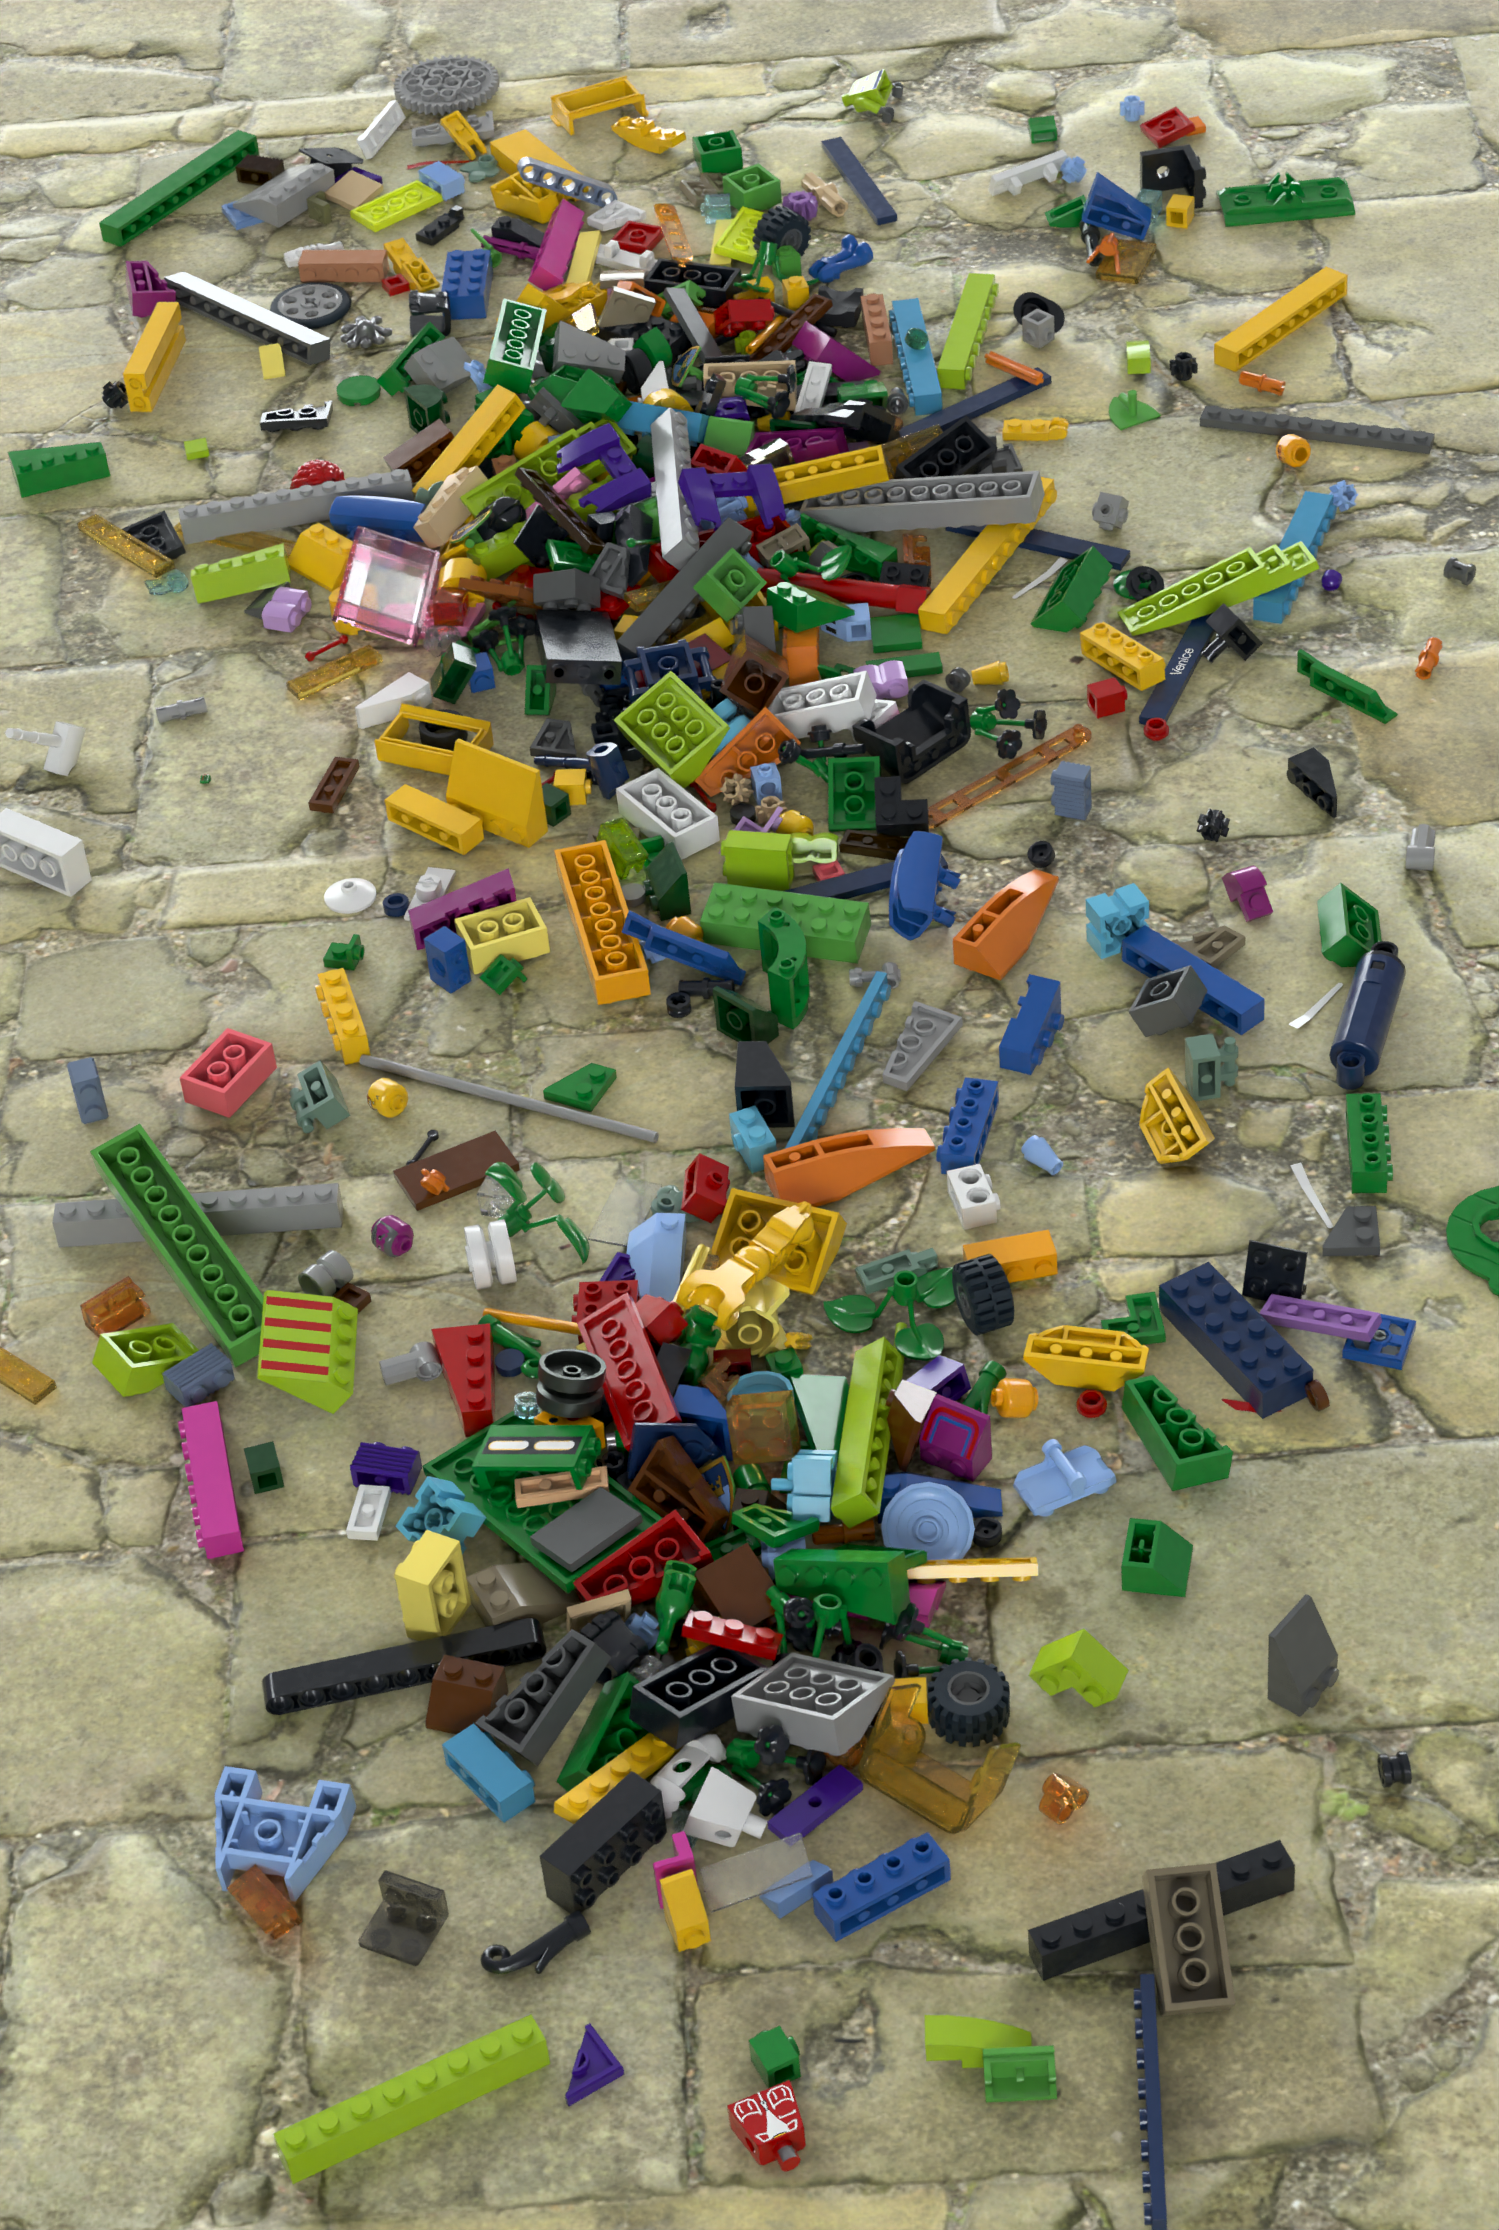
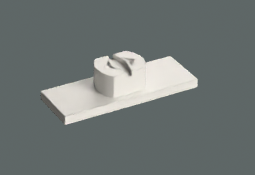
M428 867L425 875L420 877L419 883L415 887L416 893L404 915V920L410 921L408 910L446 895L456 875V871Z

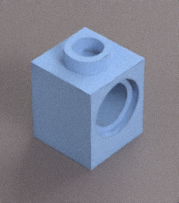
M764 763L750 767L752 790H754L753 795L757 805L761 806V800L767 796H775L780 801H783L781 777L776 763Z

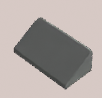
M287 581L279 586L266 588L244 610L245 614L262 619L263 609L269 601H272L276 590L279 587L290 588V582Z

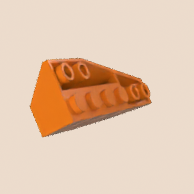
M1035 869L1017 878L995 894L953 938L954 964L1001 981L1029 949L1059 882V877Z
M925 1128L872 1129L838 1134L763 1155L765 1180L775 1198L795 1203L806 1201L811 1206L818 1207L838 1201L935 1151V1145Z

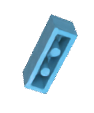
M474 1723L442 1744L446 1765L503 1823L535 1803L533 1791L535 1782L532 1776L526 1770L521 1771L515 1765L512 1756L507 1751L502 1752L496 1746L492 1736L486 1731L483 1733Z

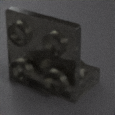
M384 1870L378 1880L383 1901L358 1939L359 1946L401 1962L418 1966L449 1916L445 1892L442 1889Z

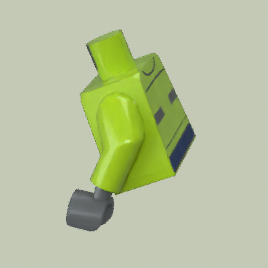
M885 69L856 80L852 85L850 93L842 95V102L845 107L853 105L858 113L868 110L875 114L880 113L882 114V121L889 124L894 118V110L892 107H882L886 105L891 90L893 97H902L903 84L900 82L892 84Z

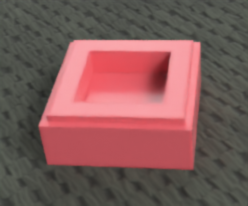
M838 860L812 866L813 874L817 881L845 874Z

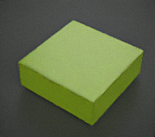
M206 438L184 441L187 460L210 456Z

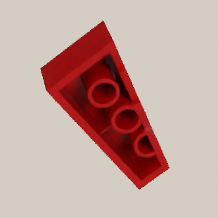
M490 1323L431 1329L434 1347L442 1366V1373L447 1382L450 1396L455 1404L465 1437H471L495 1422L494 1344Z
M673 1510L577 1578L573 1585L582 1603L628 1589L632 1607L657 1596L662 1584L667 1561L675 1560L692 1564L697 1568L696 1571L714 1562L711 1552L680 1514Z

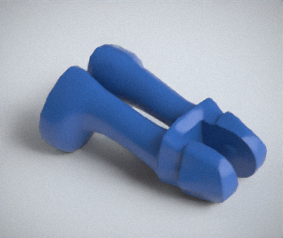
M848 234L841 240L842 250L833 256L822 257L820 260H817L809 268V275L813 278H819V281L822 283H830L834 279H839L842 272L870 263L873 260V251L868 243L861 242L858 244L852 234Z

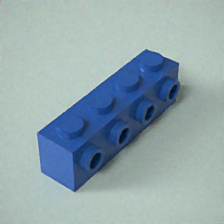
M965 1077L962 1088H957L955 1096L956 1106L951 1107L949 1113L950 1125L944 1127V1143L937 1148L936 1160L941 1162V1174L947 1175L949 1170L980 1163L999 1104L998 1081Z
M928 1832L917 1838H911L904 1845L889 1853L881 1854L874 1861L861 1868L851 1870L846 1876L831 1884H825L818 1891L812 1893L814 1914L835 1942L950 1881V1859Z

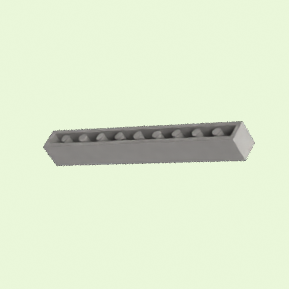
M669 407L651 424L662 558L680 571L700 548L698 526L695 525L678 484L682 469L691 468L687 419L681 412H675Z
M395 469L389 473H372L366 477H349L343 481H326L320 485H303L300 488L291 490L280 489L268 494L257 493L250 497H234L227 501H211L198 506L188 505L178 509L186 545L329 520V511L337 496H378L414 501L408 469Z
M339 1183L191 1193V1196L220 1236L342 1227L343 1204ZM117 1199L55 1203L53 1227L59 1247L146 1241Z

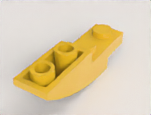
M625 116L619 118L618 122L611 126L612 131L628 143L657 154H661L686 140L685 131H677L674 128L661 129V127H655L653 120H644V118L633 119Z
M404 238L384 243V250H387V255L393 263L394 272L402 274L409 282L411 290H418L419 293H423L440 287L439 282L423 259L416 257Z

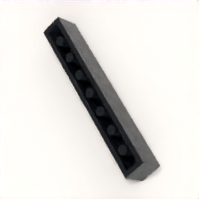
M1280 1840L1216 1862L1223 1916L1294 1891L1295 1864ZM1143 1889L1028 1930L1029 1956L1042 1981L1150 1943Z

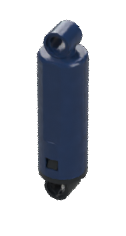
M1380 941L1375 943L1371 947V951L1365 953L1358 960L1329 1053L1330 1061L1336 1069V1082L1343 1089L1354 1090L1360 1088L1364 1084V1077L1371 1075L1378 1068L1406 975L1405 965L1398 958V947L1392 942Z

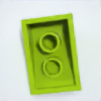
M174 1323L100 1334L92 1364L123 1397L148 1393L164 1384L163 1372L199 1350Z

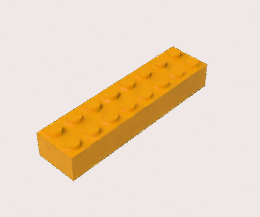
M606 840L554 850L557 875L597 1004H609L651 995L648 968L638 938L622 933L629 910Z

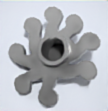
M358 316L355 319L356 324H345L342 326V333L347 334L341 335L340 339L341 342L347 343L348 348H356L359 344H361L362 348H368L372 343L376 345L384 344V337L391 336L392 329L379 326L382 323V317L380 316L372 317L371 321L366 320L364 316Z

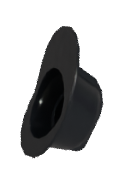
M1026 292L1018 296L1013 306L1014 316L1018 323L1022 325V317L1038 308L1054 316V333L1061 330L1064 325L1065 316L1062 308L1057 303L1034 292Z
M511 497L498 498L476 516L478 518L492 510L490 516L476 530L485 542L493 538L495 534L512 528L514 524L524 522L527 518L526 511L518 499L515 500Z

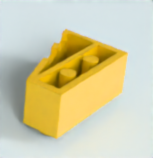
M525 168L523 172L529 173L530 171ZM519 172L490 186L496 208L542 224L550 221L552 213L559 205L556 194L552 190L524 181Z
M527 283L516 302L547 310L542 332L558 322L569 311L530 283Z

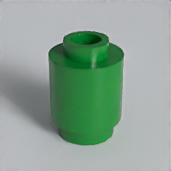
M753 1462L744 1463L733 1473V1481L737 1488L763 1490L771 1493V1487L759 1464Z

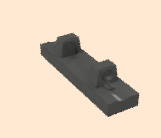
M544 387L529 403V406L542 416L538 421L544 427L548 424L552 425L560 434L566 433L572 428L578 430L584 426L575 415L563 408L561 403Z

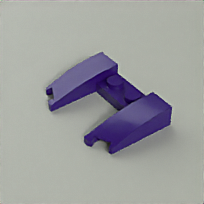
M610 423L578 437L557 451V458H562V463L557 464L558 474L599 459L613 478L612 481L579 499V505L582 508L593 504L598 507L596 514L611 512L652 496L650 480L641 468L637 469L620 445V437Z
M771 464L749 465L747 472L707 474L705 467L685 468L681 471L678 484L695 525L698 527L701 519L713 522L715 526L714 531L722 525L716 498L752 496L766 529L773 527L772 518L779 515L782 521L786 519L782 494Z

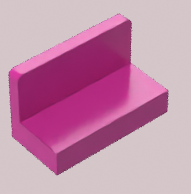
M685 1831L672 1834L675 1857L653 1863L658 1903L661 1909H664L660 1879L692 1869L697 1882L694 1856Z

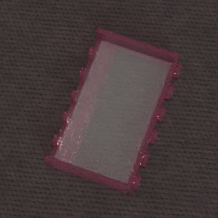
M357 526L331 621L338 622V620H341L345 624L351 623V626L407 644L413 643L412 647H416L419 639L424 640L427 631V624L442 562L438 561L440 552Z

